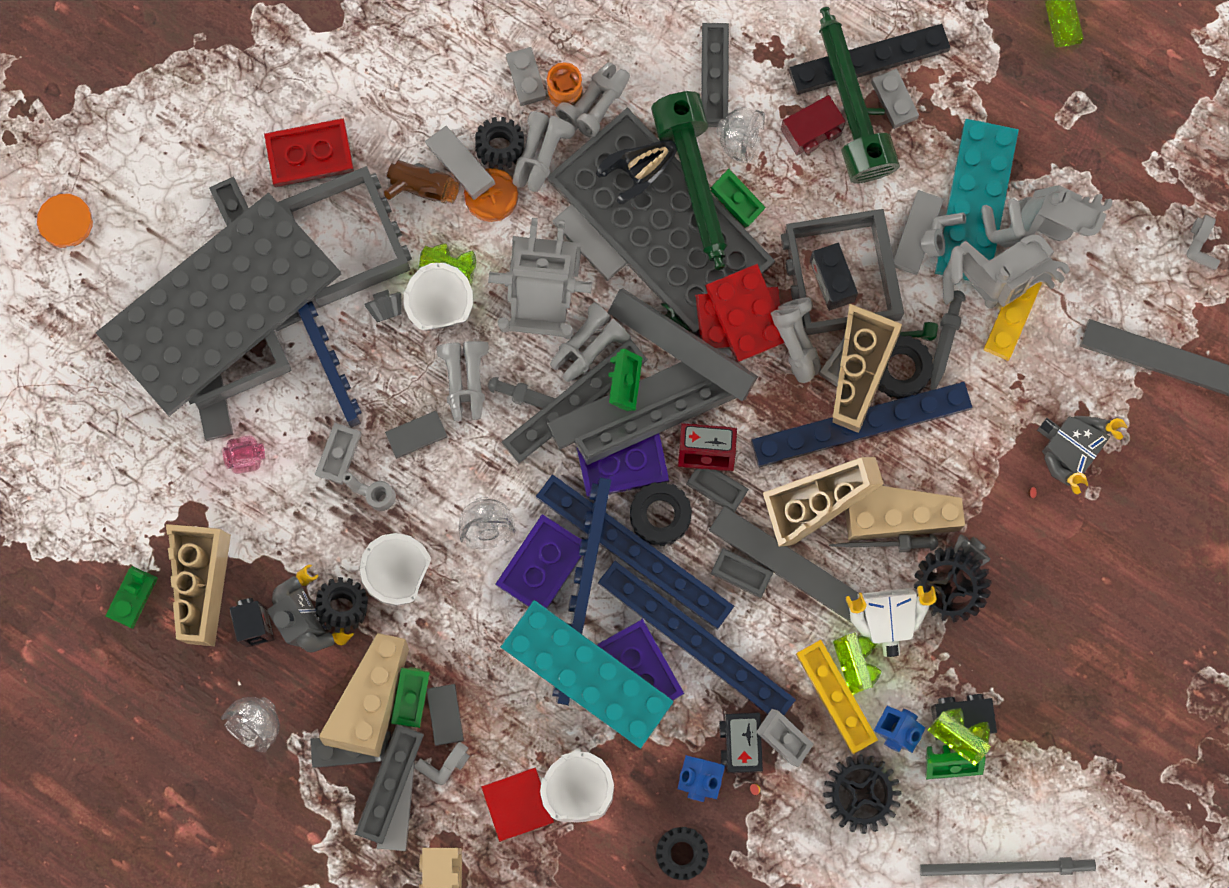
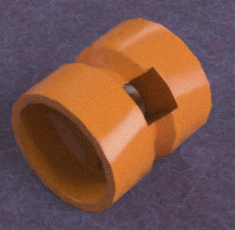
M563 62L554 65L549 70L547 89L551 103L557 107L562 102L572 105L578 102L583 94L582 77L579 69L571 63Z

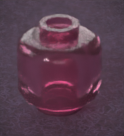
M250 435L230 439L227 441L226 447L222 448L226 469H231L234 474L256 471L261 466V460L265 459L263 444H257L256 439Z

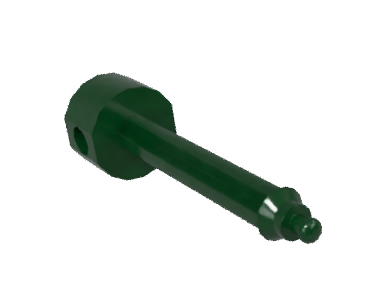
M823 7L820 9L823 18L820 19L821 27L819 33H821L854 140L841 149L850 181L856 184L881 179L900 168L891 135L889 133L874 134L842 31V24L836 20L835 15H830L829 7Z
M694 91L669 94L660 98L651 106L657 134L660 141L672 140L676 144L702 240L703 252L709 256L710 261H714V268L716 270H722L725 268L722 259L725 257L724 250L727 244L723 239L696 137L708 129L700 94Z

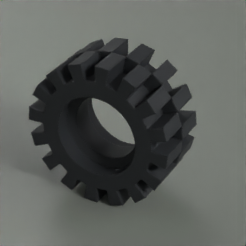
M493 117L492 123L485 120L483 122L484 127L480 125L478 132L475 134V152H477L478 159H481V163L484 165L489 162V168L494 169L495 165H498V170H503V165H506L507 169L512 167V162L516 165L517 159L521 157L524 150V133L521 131L519 124L514 126L512 119L507 123L506 117H501V121H497V117ZM495 138H504L510 142V145L503 149H497L490 146L489 142Z
M338 577L337 583H335L334 579H330L328 585L326 583L321 585V590L317 592L315 607L316 617H319L321 625L326 623V629L331 630L333 626L337 633H340V628H344L346 633L350 632V626L355 630L358 628L359 623H363L367 613L368 596H366L365 589H361L360 583L356 582L355 585H352L353 579L348 578L347 582H343V577ZM343 598L349 600L353 606L348 611L340 612L332 609L330 604L335 599Z
M676 827L667 831L660 838L656 848V859L660 869L667 876L677 880H689L699 875L705 868L709 856L708 846L703 836L696 832V830L687 827ZM678 842H686L693 849V859L686 865H678L671 858V849Z

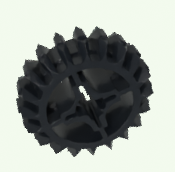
M952 545L948 546L945 552L940 547L935 550V555L933 553L926 555V561L922 560L919 563L918 567L920 570H917L914 575L919 580L915 582L914 588L917 589L918 586H923V591L926 593L933 586L941 592L942 597L935 590L936 601L930 605L933 609L931 616H935L939 612L941 613L942 621H946L948 616H950L954 623L960 617L966 621L970 618V614L973 616L978 615L980 612L979 608H984L987 604L985 598H989L991 595V591L987 588L992 584V580L985 578L989 574V569L979 568L983 564V559L975 562L972 560L974 552H970L966 556L964 555L963 547H960L955 553ZM952 565L948 573L940 572L938 574L933 572L939 566ZM963 571L966 572V574L970 577L971 580L967 579L964 576ZM952 577H953V582L955 583L954 586H957V587L953 590V592H952V588H953V587L950 586L951 582L948 583L949 580H950ZM956 596H972L966 602L953 603Z
M862 754L857 756V764L849 756L846 758L848 767H845L841 762L836 763V767L840 771L839 774L833 770L829 771L828 774L835 779L834 782L824 781V786L832 788L831 792L823 793L824 798L832 797V802L825 804V809L835 807L836 811L830 815V818L833 820L840 815L842 817L839 822L841 828L847 822H851L849 826L850 832H855L857 824L860 825L861 834L867 833V824L870 825L873 832L878 831L876 821H879L885 827L888 825V822L884 815L886 814L890 818L896 816L889 809L890 806L900 807L898 801L892 800L893 796H900L902 794L900 790L892 791V786L899 784V780L889 781L888 777L894 773L893 769H889L885 773L881 771L885 766L884 761H880L876 767L873 766L874 756H869L867 764L864 763ZM855 770L871 772L862 783L850 781L845 777L848 773ZM877 779L881 781L884 788V803L875 796L873 791ZM840 785L851 796L846 810L843 808L839 798ZM867 786L868 792L865 794H869L868 799L870 800L862 799L857 802L856 796L859 794H855L856 790L854 788L862 789ZM862 805H868L878 810L874 816L867 819L853 816Z

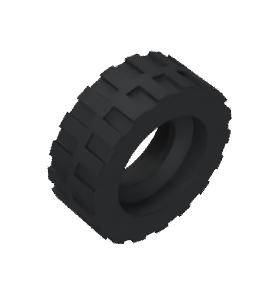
M899 335L890 359L898 354L909 356L914 361L915 372L907 380H898L889 373L887 364L878 385L880 392H884L888 397H896L897 399L919 394L931 379L932 370L934 369V364H932L933 357L926 345L924 346L919 339H914L912 336Z
M654 482L649 486H644L639 493H636L631 503L630 522L634 532L641 539L654 546L655 544L665 546L669 543L670 545L675 543L676 540L684 536L691 522L692 507L690 506L689 498L685 496V492L682 489L679 490L674 484ZM659 500L671 504L675 512L672 523L663 528L653 526L647 518L648 507L653 502Z

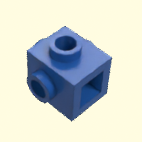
M886 706L873 731L886 740L884 745L896 752L904 749L913 753L926 727L916 721L918 716L904 708L902 711Z
M686 755L677 789L689 792L687 798L704 802L705 797L717 799L725 765Z

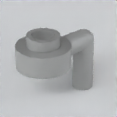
M965 213L934 218L932 230H927L921 239L923 252L927 253L930 258L943 256L945 252L943 227L966 223Z
M1205 214L1202 219L1197 217L1190 232L1194 233V236L1187 251V257L1216 270L1220 260L1200 252L1216 221L1215 218Z
M349 472L342 476L343 482L353 492L366 496V501L373 509L385 511L394 504L396 494L387 482L377 481L368 486L360 483ZM382 495H386V498L379 502V498Z
M459 741L440 771L421 758L414 768L438 785H443L455 768L459 770L463 768L470 757L466 753L469 748Z

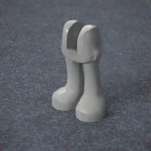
M606 63L591 77L592 81L578 102L574 105L566 102L560 103L555 109L556 114L560 119L575 126L576 130L579 128L580 132L585 136L595 137L600 131L602 118L611 103L621 96L629 81L630 74L623 69L616 72L614 64ZM602 93L603 95L601 96L597 104L587 114L588 110L590 109L596 98Z
M531 112L527 120L530 126L523 153L516 162L513 185L522 188L528 181L529 190L538 192L550 174L549 167L559 140L561 138L571 139L575 134L576 127L558 117L551 116L549 118L541 112ZM546 132L538 158L534 160L540 139Z
M809 297L784 303L778 307V310L771 313L773 322L789 350L790 356L788 361L791 365L792 373L800 383L811 381L821 371L817 350L813 348L805 332L802 320L803 315L808 313L813 307Z
M595 302L588 308L589 316L585 323L568 342L562 343L559 346V351L550 363V366L557 370L569 358L574 361L563 375L567 382L574 380L582 373H587L590 369V364L612 342L624 344L631 338L627 331L615 319L611 320L610 315ZM607 324L596 339L581 353L578 349L597 329Z
M468 341L463 343L467 372V390L462 389L461 344L447 343L438 345L436 347L437 355L445 360L449 379L447 403L450 405L454 421H462L463 407L461 402H471L472 419H481L485 394L481 390L480 359L488 353V342Z

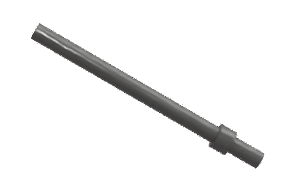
M1059 857L1058 860L920 864V876L1059 872L1060 875H1073V872L1096 871L1095 859L1072 860L1071 857Z

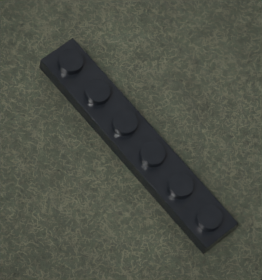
M938 24L850 49L849 53L858 78L949 52L951 47L943 24ZM828 56L789 67V74L797 95L836 84Z

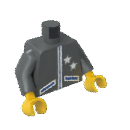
M1069 416L1061 426H1058L1046 417L1037 431L1050 440L1042 452L1045 455L1044 460L1051 476L1067 486L1071 485L1074 494H1080L1081 490L1077 484L1083 483L1088 486L1084 473L1109 440L1110 436L1107 434L1111 432L1117 440H1121L1124 437L1121 432L1116 431L1120 427L1128 428L1124 420L1116 418L1110 421L1098 417Z
M310 564L296 573V577L292 576L274 589L272 594L273 606L267 609L287 644L301 647L305 651L313 653L333 646L334 642L338 645H344L354 633L347 635L343 632L344 628H340V633L334 631L331 634L326 629L325 624L321 625L319 623V617H316V609L303 588H301V585L307 586L318 578V574L314 577H310L307 574V569L312 566Z

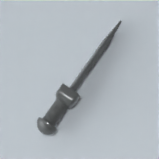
M960 290L954 291V300L950 303L948 313H945L941 319L940 326L943 327L933 360L934 369L931 376V390L937 388L945 373L955 332L959 330L961 325V317L958 315L962 301H965L966 297Z
M493 377L488 382V389L492 393L498 391L512 396V401L519 405L525 402L544 408L555 399L527 389L528 385L524 383H518L514 386L499 381V377Z
M899 534L898 541L847 542L830 544L829 546L849 548L898 546L899 552H909L911 549L930 548V551H933L938 547V539L932 534H929V537L912 538L908 534Z

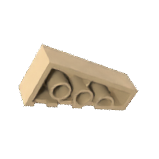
M849 304L833 423L859 433L900 335L902 324Z
M861 457L763 492L779 547L796 544L882 486L884 483L876 457Z
M880 486L845 510L848 541L898 537L899 534L912 536L960 531L965 526L962 498Z
M166 524L170 543L168 553L172 566L171 587L174 589L175 599L173 608L176 640L187 644L215 646L231 535L217 528Z
M377 633L319 735L320 740L325 746L380 757L395 703L401 667L405 666L409 651L405 639Z
M422 848L419 862L420 872H422V884L419 885V888H462V848Z

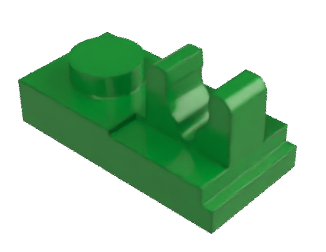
M727 169L710 187V191L744 228L750 226L766 208L730 169Z
M620 349V352H617V355L611 358L610 362L615 364L614 372H609L608 375L612 378L610 404L625 411L636 410L643 357L626 349Z
M133 566L129 568L105 617L133 629L158 577Z
M401 667L391 724L420 728L430 671H423L412 667Z
M943 745L942 754H934L932 746H928L926 749L927 764L925 777L926 780L983 775L986 761L984 749H964L950 753L949 746Z

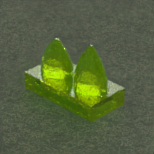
M1045 0L1055 48L1081 44L1084 38L1075 0Z
M446 243L432 248L425 245L420 254L419 268L430 263H446L458 268L468 278L470 286L472 285L476 268V256L473 250L453 258L450 256V250Z
M856 632L834 640L833 644L847 686L852 695L873 688L882 670L872 664L865 663L864 658L872 653L877 643H872L869 637L857 636Z
M962 709L943 711L927 730L974 766L991 748L988 745L990 738L988 722L978 723L967 729L964 727Z

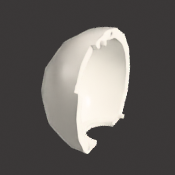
M430 263L419 268L410 278L404 292V308L408 318L421 330L449 327L468 320L473 308V291L468 278L458 268L446 263Z
M399 533L382 535L372 541L362 554L359 567L362 584L368 593L381 603L395 606L411 603L416 598L431 557L423 544L411 536Z
M574 751L561 755L562 757L550 766L545 777L542 778L540 794L543 806L552 818L562 822H586L599 819L605 815L613 800L614 783L610 769L602 759L589 752Z

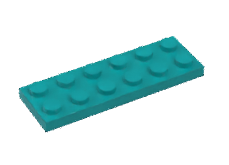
M965 119L946 215L965 213L966 223L943 227L945 252L943 256L937 258L934 274L943 275L953 248L960 246L965 241L989 261L995 257L997 243L991 242L986 236L981 210L983 205L992 207L996 230H1000L1019 129ZM963 273L962 280L969 281V279Z
M533 600L500 646L504 651L640 749L674 702L535 600Z

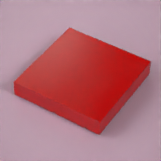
M536 767L481 786L499 842L554 823L553 818L543 806L540 794L541 781Z

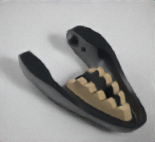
M662 140L640 147L617 151L602 161L596 174L599 178L606 177L616 169H621L629 174L634 180L635 186L624 193H620L617 198L619 205L625 204L644 192L662 173L677 152L676 144L672 140Z

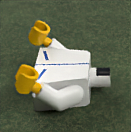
M918 586V597L911 588L869 593L860 592L857 594L858 599L851 601L850 596H847L846 601L850 610L851 622L861 635L869 637L872 643H882L883 656H899V641L913 638V633L919 629L929 606L936 601L935 588L932 586L929 592L924 593L923 586Z

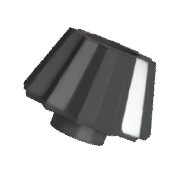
M388 290L373 294L374 300L365 303V307L376 322L402 314L400 292L390 294Z
M962 534L959 535L954 547L955 553L960 547H963L964 555L966 556L970 552H974L972 560L975 562L983 559L982 565L990 561L991 558L984 552L986 546L974 536L970 540Z

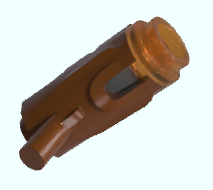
M398 160L395 164L391 163L389 166L387 179H390V185L392 186L384 190L383 193L388 200H391L402 191H407L434 202L439 201L444 204L449 202L453 204L457 198L460 183L455 182L454 178L450 177V175L420 163L413 165Z

